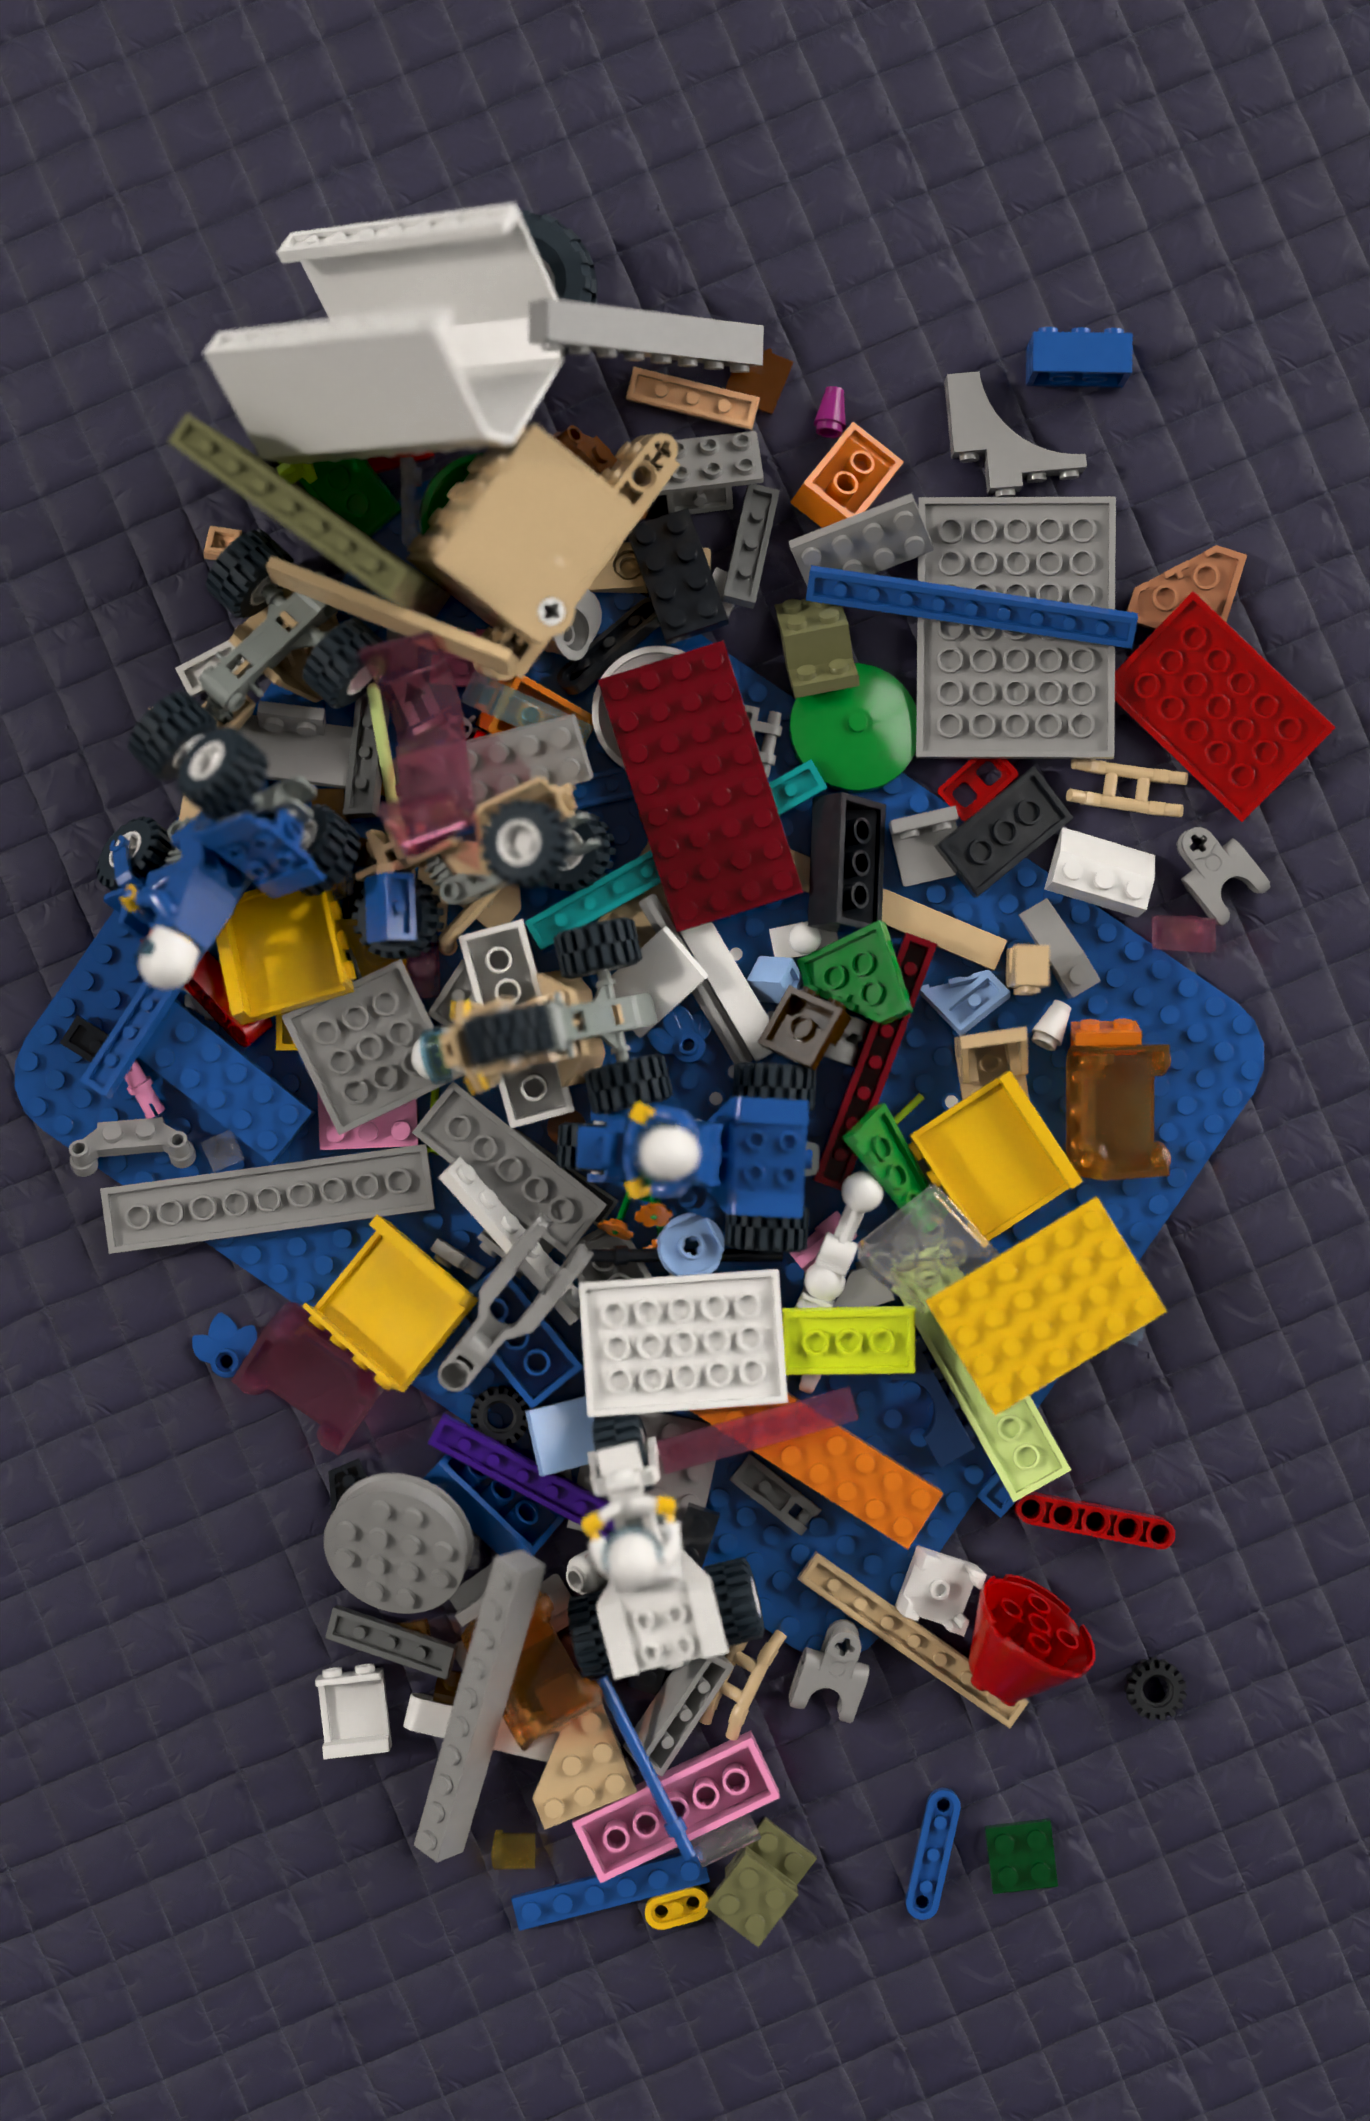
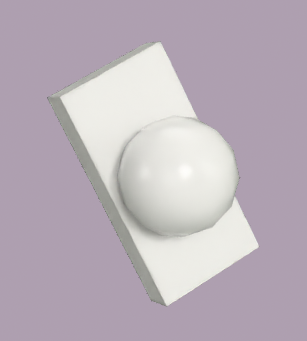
M808 921L769 929L774 957L796 958L806 956L838 940L837 932L808 927Z

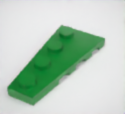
M886 1103L874 1106L843 1139L920 1234L930 1232L946 1214Z

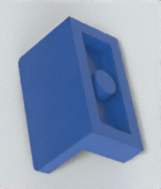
M384 872L365 877L367 943L384 941L410 942L417 940L414 873Z

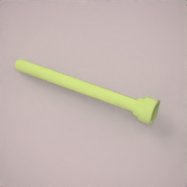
M370 683L367 686V695L388 815L394 816L397 822H406L405 815L401 813L380 687L376 683Z

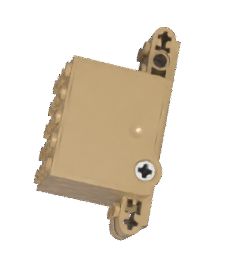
M536 424L525 425L514 444L506 447L489 446L483 456L478 454L471 461L467 468V471L470 472L463 483L458 481L451 488L447 495L450 499L443 510L439 507L431 515L427 522L430 525L429 529L423 536L418 534L408 547L411 553L406 560L493 627V629L488 627L480 638L512 650L515 669L511 676L473 662L478 674L502 681L513 677L522 679L552 637L563 633L570 627L574 619L577 603L680 466L675 460L678 454V445L672 436L665 433L641 435L631 441V443L625 442L615 455L618 459L611 470L606 468L600 476ZM633 471L635 472L636 476L635 482L632 478Z

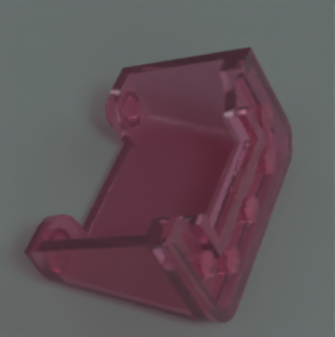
M288 1302L284 1304L266 1325L231 1382L249 1395H261L268 1388L320 1424L316 1433L320 1444L325 1449L339 1456L385 1389L374 1380L376 1374L370 1368L365 1371L352 1360L355 1354L348 1348L346 1351L340 1349L330 1340L333 1335L327 1329L324 1331L318 1329L308 1320L311 1314L302 1305Z

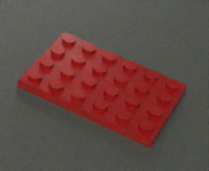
M1194 591L1115 671V701L1241 822L1336 728Z

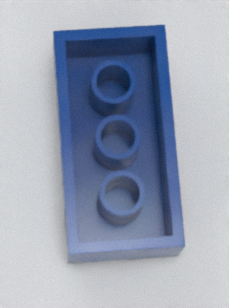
M494 1269L468 1290L476 1298L479 1299L481 1286ZM512 1277L490 1304V1310L496 1320L502 1323H515L533 1300L517 1280ZM479 1300L461 1321L467 1330L479 1316ZM546 1316L532 1333L504 1340L491 1357V1360L531 1409L536 1407L584 1367L582 1360Z

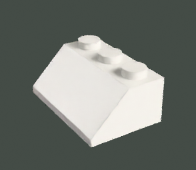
M1062 827L1044 889L1133 917H1139L1147 910L1155 880V855Z

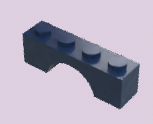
M920 1334L915 1336V1373L889 1374L892 1380L914 1381L922 1385L930 1394L933 1402V1417L929 1427L922 1436L941 1468L974 1450L975 1447L971 1441L976 1436L968 1421L960 1422L956 1414L960 1407L952 1392L945 1394L940 1382L945 1379L936 1363L929 1365L924 1356L929 1350Z

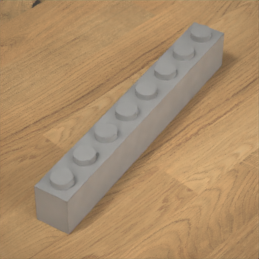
M556 299L529 302L528 343L542 345V351L560 352L562 347L570 348L569 354L589 355L590 351H597V357L617 358V354H624V360L644 361V357H651V363L671 364V360H677L680 367H697L698 363H704V369L723 370L724 366H730V372L749 373L750 367L763 365L764 325Z

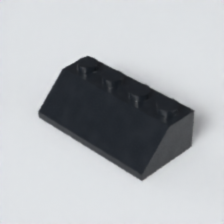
M844 792L813 797L808 927L829 932L854 933L878 920L882 921L886 804Z

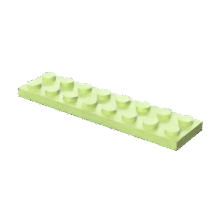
M940 1239L886 1269V1274L903 1305L915 1306V1326L1012 1501L1015 1502L1071 1471L1030 1395L996 1416L993 1414L926 1304L925 1300L964 1277L944 1240Z

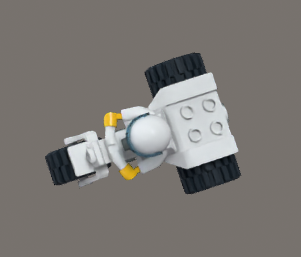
M639 1414L595 1417L592 1427L595 1451L587 1453L590 1465V1480L594 1493L599 1497L609 1495L611 1503L600 1511L592 1512L582 1520L581 1526L584 1532L591 1538V1542H588L595 1566L609 1579V1582L604 1590L570 1597L567 1606L573 1649L580 1670L585 1677L591 1679L613 1673L614 1679H618L657 1667L670 1670L686 1666L692 1659L701 1657L705 1659L729 1653V1646L762 1639L764 1634L763 1615L753 1573L746 1559L741 1557L704 1566V1570H702L681 1547L679 1522H674L676 1510L674 1499L659 1496L658 1498H653L649 1495L644 1496V1492L653 1490L654 1484L660 1479L658 1458L660 1450L656 1436L647 1438L644 1424ZM610 1519H613L616 1531L605 1541L604 1537H600L598 1530L603 1528Z

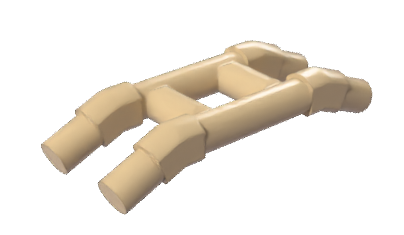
M1095 759L1071 760L1072 769L1105 775L1103 794L1070 788L1066 794L1067 801L1087 806L1145 813L1155 816L1180 818L1183 816V805L1148 801L1150 781L1161 784L1187 785V772L1152 769ZM1118 777L1137 779L1135 799L1116 796Z
M775 1630L769 1641L765 1643L759 1652L756 1660L742 1653L748 1642L729 1647V1653H726L725 1657L734 1667L737 1664L751 1672L744 1689L741 1690L727 1682L731 1675L730 1673L700 1718V1723L704 1725L712 1723L715 1710L723 1694L737 1702L728 1720L729 1725L726 1737L733 1741L738 1740L741 1727L744 1725L749 1712L748 1709L765 1673L787 1638L783 1632Z

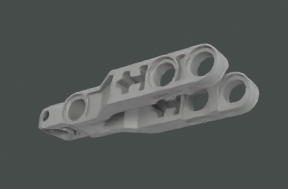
M542 1212L534 1219L482 1284L479 1295V1316L445 1358L438 1370L439 1382L447 1390L457 1392L465 1389L504 1340L532 1333L592 1258L594 1253L580 1243L517 1322L502 1323L496 1320L491 1313L490 1304L514 1276L521 1262L530 1251H534L541 1237L554 1224V1221L546 1217Z

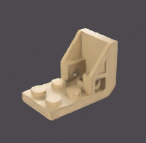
M1026 1027L954 1038L962 1100L1006 1071H1011L1029 1098L1026 1074H1028V1038Z

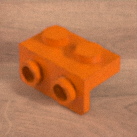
M1120 1018L1113 1021L1084 1019L1080 1022H1071L1070 1051L1072 1055L1135 1054L1137 1045H1142V1031L1137 1021Z

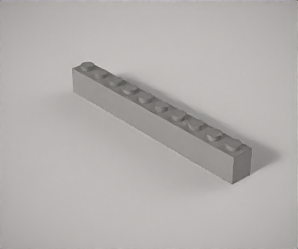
M522 1549L495 1557L414 1842L415 1847L435 1862H440L464 1852L545 1571V1564Z

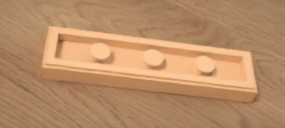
M633 366L626 400L752 431L760 397Z

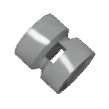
M850 1016L852 1019L837 1046L829 1045L823 1057L855 1068L861 1052L858 1043L865 1041L871 1024Z

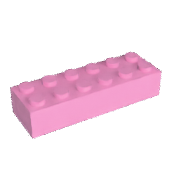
M751 1730L740 1735L738 1740H729L666 1770L663 1776L657 1775L677 1816L682 1817L687 1827L685 1832L690 1841L780 1798L779 1789ZM645 1781L636 1785V1793L577 1816L572 1820V1825L600 1883L678 1847L674 1838H669L664 1827L666 1822Z

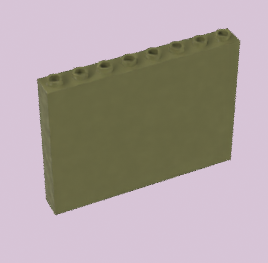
M188 413L185 415L168 442L389 600L435 620L450 598L451 594L300 486L295 483L291 486L288 485L279 476L278 471L265 461Z

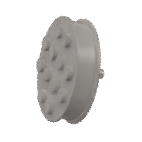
M382 1473L366 1477L345 1491L326 1525L324 1550L328 1564L335 1577L355 1597L381 1610L410 1614L434 1609L453 1596L470 1564L473 1553V1536L465 1514L458 1504L443 1490L426 1480L411 1475Z

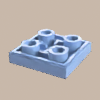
M586 1396L525 1411L540 1476L589 1464L587 1453L595 1451L592 1432L595 1417L587 1416Z

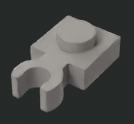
M440 1237L436 1239L430 1249L436 1253L433 1259L450 1269L453 1264L477 1280L485 1270L483 1265L471 1259Z

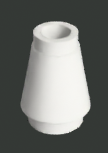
M1054 1000L1032 1029V1042L1046 1050L1055 1051L1057 1045L1060 1046L1062 1044L1072 1008L1062 1001Z

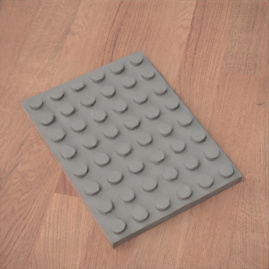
M919 497V512L932 541L934 551L918 557V581L1115 610L1116 497ZM918 617L916 759H1114L1115 646Z

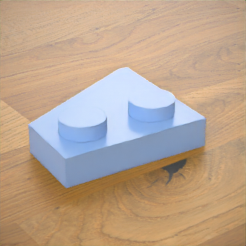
M990 970L976 972L969 977L960 976L948 979V983L934 987H929V984L923 985L919 992L927 1003L960 1036L964 1035L1011 997L1010 991Z

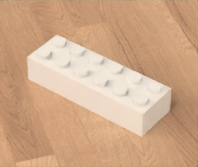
M524 919L458 936L476 1002L486 1005L496 999L512 997V1006H516L541 996L536 975L538 971ZM559 1060L527 1066V1068L501 1073L499 1088L510 1128L575 1111L569 1086L563 1088L561 1086L556 1064L559 1063Z

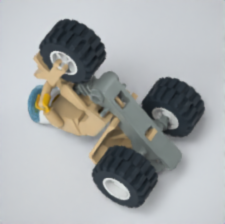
M630 918L611 919L559 932L553 937L560 970L536 974L541 993L540 997L532 998L528 1002L512 1006V997L496 999L486 1005L471 1002V1000L451 1001V1020L454 1021V1025L448 1028H440L438 1026L423 1030L420 1038L415 1042L411 1054L415 1070L423 1078L431 1080L435 1085L450 1083L452 1079L467 1075L465 1082L472 1095L497 1086L501 1081V1073L517 1071L525 1069L527 1066L559 1060V1063L556 1064L562 1088L586 1083L592 1113L602 1115L633 1108L638 1102L647 1105L668 1100L673 1096L665 1056L654 1054L629 1059L628 1051L631 1048L630 1045L626 1046L624 1032L655 1025L657 1022L653 998L649 993L615 997L613 984H616L615 978L611 979L610 971L635 965L643 959L634 919ZM597 974L599 982H596V987L598 989L593 998L591 989L582 980V977ZM603 1041L612 1048L611 1054H615L617 1063L602 1066L606 1054Z

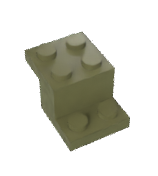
M789 599L781 604L774 605L781 632L785 665L795 698L860 686L858 672L852 655L849 626L843 606L806 601V599Z
M764 1816L725 1867V1879L706 1902L705 1907L759 1947L799 1895L797 1885L817 1860V1856Z

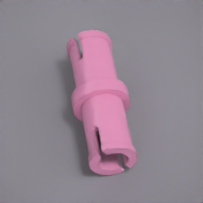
M136 1059L125 1076V1080L129 1085L127 1090L130 1095L135 1096L145 1113V1117L150 1119L155 1117L149 1104L154 1106L158 1115L165 1110V1107L152 1087L153 1080L150 1076L145 1075Z

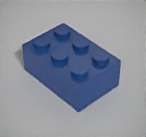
M1041 327L1038 329V332L1033 331L1026 347V386L1124 387L1132 374L1133 333H1124L1122 328H1107L1104 332H1091L1090 328L1077 327L1071 329V332H1058L1056 327Z

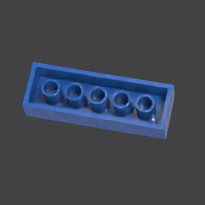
M177 999L174 1000L138 1056L269 1163H276L316 1113L314 1109L191 1010L185 1008Z

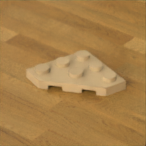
M600 1698L570 1709L532 1798L544 1829L637 1792L636 1785Z

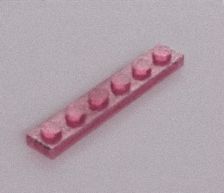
M848 1386L657 1440V1445L665 1473L668 1474L859 1419L851 1390Z

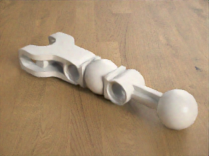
M855 1172L844 1181L841 1193L846 1207L834 1234L826 1233L815 1263L809 1266L805 1272L804 1287L795 1308L833 1307L834 1299L843 1292L846 1283L845 1276L858 1247V1244L852 1241L863 1215L877 1208L883 1199V1187L870 1172ZM801 1375L799 1389L807 1394H812L821 1375Z

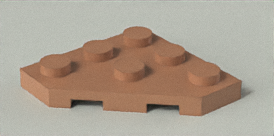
M1216 545L1135 587L1132 590L1126 611L1138 613V626L1155 631L1186 597L1194 591L1227 622L1247 555Z

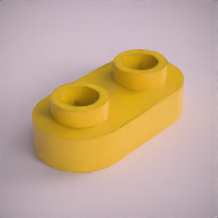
M693 1886L651 1897L645 1906L646 1921L657 1930H665L698 1921L705 1917L709 1910L705 1907L706 1902L709 1900L708 1894L703 1888ZM696 1897L699 1903L696 1906H689L687 1899ZM663 1905L668 1911L664 1915H659L655 1912L656 1907Z

